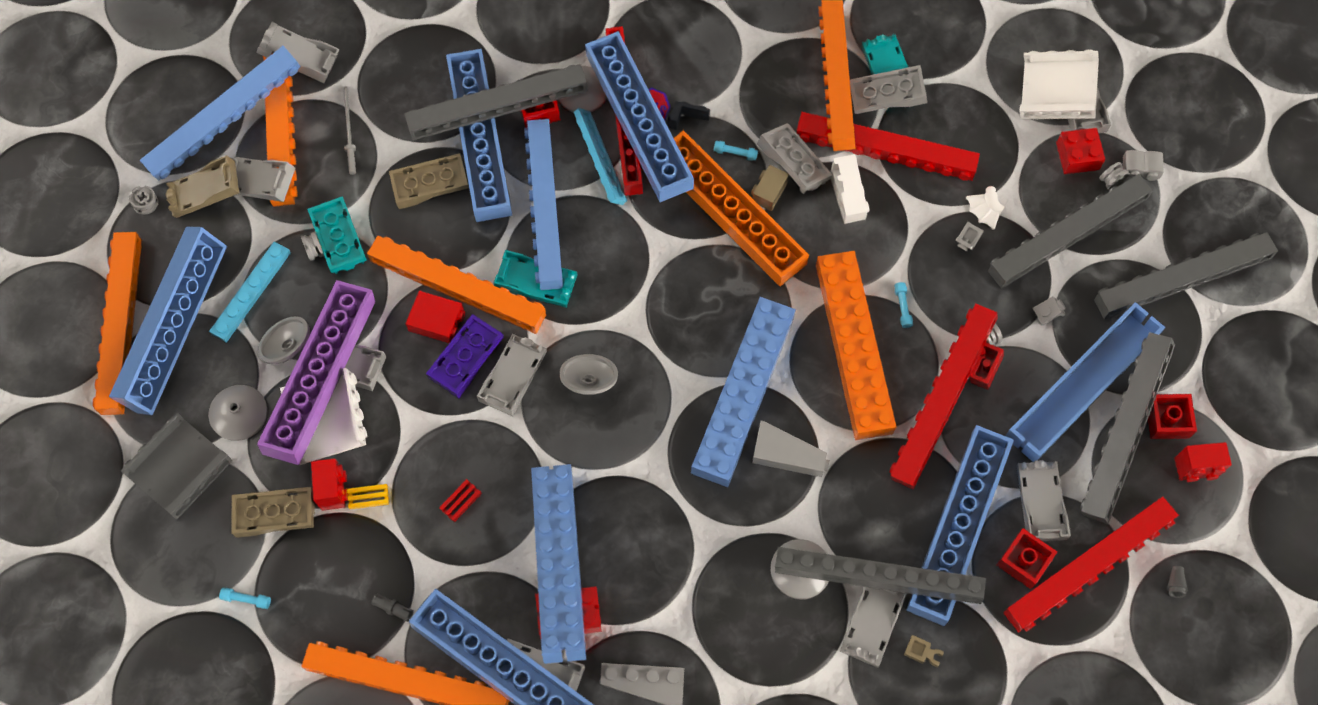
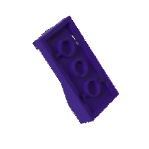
M472 314L427 371L428 379L439 384L459 399L504 335Z

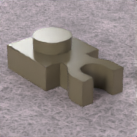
M912 635L904 656L922 664L926 659L931 665L938 667L940 662L935 661L933 656L936 654L942 657L944 651L939 649L932 650L930 649V642Z

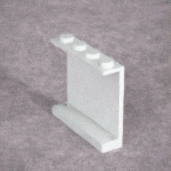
M1068 50L1066 52L1031 51L1024 53L1022 105H1020L1021 119L1095 118L1099 64L1098 51Z
M343 368L344 375L340 377L300 465L366 445L365 438L367 437V432L362 425L364 416L362 410L359 409L358 402H360V396L355 388L357 379L354 373H351L347 368ZM285 387L280 388L281 394Z

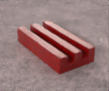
M466 479L439 509L455 523L482 493ZM467 487H469V488L460 496V498H459L448 510H446V509L455 501V499H456ZM473 491L474 494L461 506V508L454 515H452L451 513Z

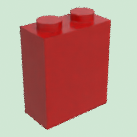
M419 291L406 321V327L410 332L450 343L459 331L458 325L460 321L464 320L465 311L460 302Z

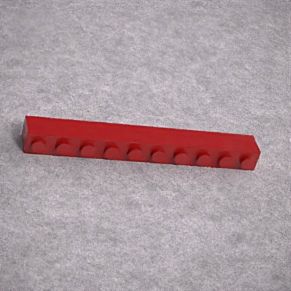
M623 27L605 28L606 36L619 31L625 43ZM615 114L625 196L643 194L640 162Z
M801 112L796 130L800 138L805 143L810 142L821 147L833 148V144H829L828 133H832V130L828 129L827 117ZM854 124L855 149L844 150L855 155H865L872 159H882L894 164H903L910 168L916 167L927 172H937L944 176H954L961 180L973 181L980 156V153Z
M975 304L973 309L970 308L966 315L968 320L965 326L961 325L957 334L959 338L957 342L952 343L949 349L951 354L948 360L944 359L941 365L942 372L933 381L932 387L934 388L932 393L926 395L924 400L926 405L923 411L919 410L915 418L917 423L914 428H910L907 434L908 441L906 445L901 446L898 452L900 457L897 463L894 462L890 468L891 479L914 490L998 319L997 312L981 305Z
M1161 497L1015 602L1003 614L1018 633L1023 629L1026 632L1036 625L1034 623L1035 620L1047 618L1052 614L1050 610L1056 606L1059 609L1068 602L1066 600L1068 596L1072 595L1074 598L1083 591L1081 587L1086 583L1091 586L1099 580L1097 575L1102 572L1106 575L1115 568L1113 566L1115 562L1118 561L1121 564L1128 559L1130 551H1139L1145 546L1144 541L1147 539L1152 541L1160 535L1159 530L1162 528L1168 530L1176 524L1174 519L1179 516L1178 513L1164 497Z

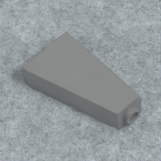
M760 421L752 463L822 477L823 472L828 471L830 460L826 459V452L765 421Z

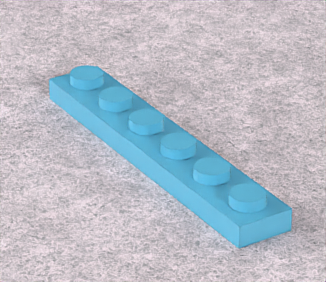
M578 108L574 111L576 122L581 129L582 137L586 141L588 151L595 163L594 166L606 190L607 198L610 203L623 205L627 202L626 196L592 114L588 110Z
M276 242L272 243L209 332L213 336L227 343L290 255L289 249Z

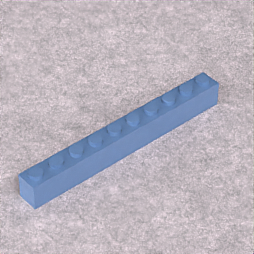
M282 46L140 159V161L157 180L165 179L169 176L171 170L175 167H180L189 156L195 155L202 145L209 144L217 133L224 132L228 127L227 125L232 121L239 120L242 113L254 108L257 101L261 98H266L275 87H280L287 77L295 75L300 65L289 51Z
M549 119L527 120L528 128H524L525 139H529V143H525L526 154H530V159H527V170H531V174H528V185H532L533 189L529 190L530 201L534 202V206H530L531 217H535V222H532L531 225L532 234H536V239H533V250H537V255H534V265L539 268V272H535L536 283H540V290L562 289L563 282Z

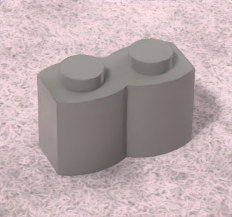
M1139 150L1125 151L1123 155V169L1130 173L1129 176L1134 177L1140 174L1149 181H1155L1160 179L1164 173L1163 153Z

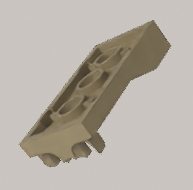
M460 153L389 171L398 209L418 205L432 197L469 188Z
M227 155L211 161L198 172L166 183L169 187L166 192L167 201L170 203L168 209L172 211V216L176 218L239 193L235 161Z
M305 487L232 495L231 534L238 538L257 536L274 531L314 528L315 505L313 502V488ZM289 493H297L295 496H288Z

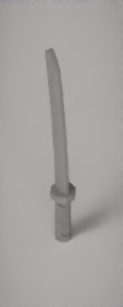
M344 86L348 145L344 146V150L348 156L349 174L354 175L356 174L354 157L356 146L352 144L348 88Z

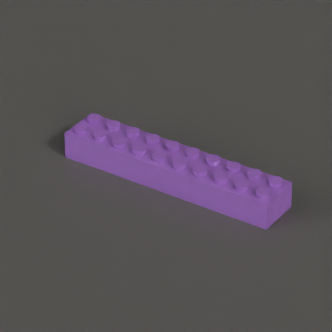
M336 280L257 443L262 455L300 465L342 375L343 368H345L375 304V298L371 289Z

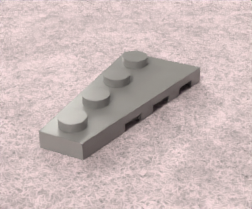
M602 663L601 686L632 694L661 705H682L684 668Z

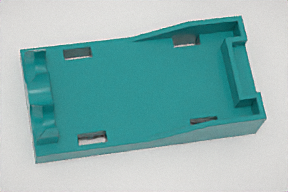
M894 33L892 36L887 37L882 34L876 36L871 41L866 39V42H862L861 47L872 75L908 68Z
M343 196L307 209L331 273L335 272L337 274V271L340 270L348 271L354 269L356 264L361 262L364 264V261H367ZM344 212H347L348 215L346 219L343 214ZM318 222L319 225H320V228L316 227V224H315V223ZM356 242L359 244L358 249L355 246ZM326 253H330L331 259L327 258Z
M505 250L498 274H496L493 282L494 286L498 288L504 287L513 294H519L567 308L578 275L577 271L561 267L562 289L540 290V283H536L535 272H539V268L535 267L534 259L520 253Z

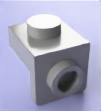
M967 222L960 235L956 238V241L959 242L957 246L965 251L968 249L973 250L984 231Z
M1053 296L1033 307L1042 325L1059 316L1064 317L1066 315L1064 312L1066 307L1061 299L1057 300Z

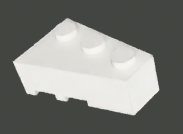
M853 154L834 158L831 168V182L843 222L846 224L865 220L867 212H869V204L865 201L864 188L861 183L856 156Z

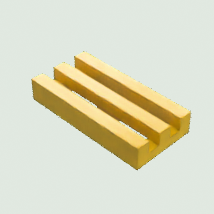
M387 484L347 489L348 508L350 510L389 505ZM383 490H384V492H379V493H371V494H363V495H355V496H353V494L367 493V492H375V491H383ZM384 497V500L353 503L355 500Z

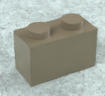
M769 165L767 170L762 171L759 177V184H755L751 191L753 200L759 206L772 211L788 183L789 174Z

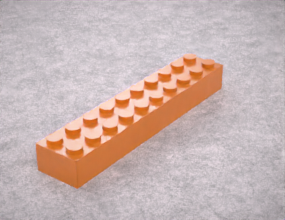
M684 130L674 137L694 177V189L686 193L779 286H782L807 265L809 254Z
M855 251L818 256L816 269L855 440L892 435L896 429V423Z

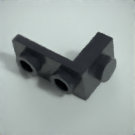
M675 101L673 111H669L667 121H670L671 129L677 130L681 115L709 121L710 109L705 106H695L687 102Z

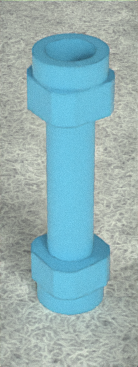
M716 141L714 145V152L719 154L727 152L745 156L750 161H756L758 150L754 148H749V150L725 145L723 141Z
M899 282L894 287L895 295L899 298L902 314L900 322L902 328H910L913 326L912 315H909L906 300L907 286L904 282Z
M222 588L219 594L220 600L227 602L235 600L255 604L256 607L268 609L271 602V597L265 595L257 597L237 593L231 588Z

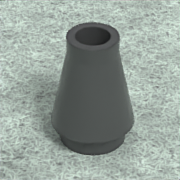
M1173 566L1171 568V575L1167 585V591L1171 597L1183 598L1188 592L1184 568L1181 566Z

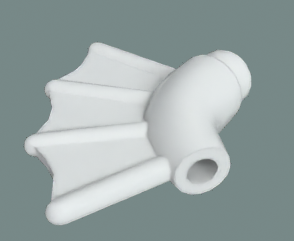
M989 186L986 188L985 194L966 196V199L970 204L969 211L978 217V222L985 223L994 230L999 215L1005 207L998 202L996 188Z

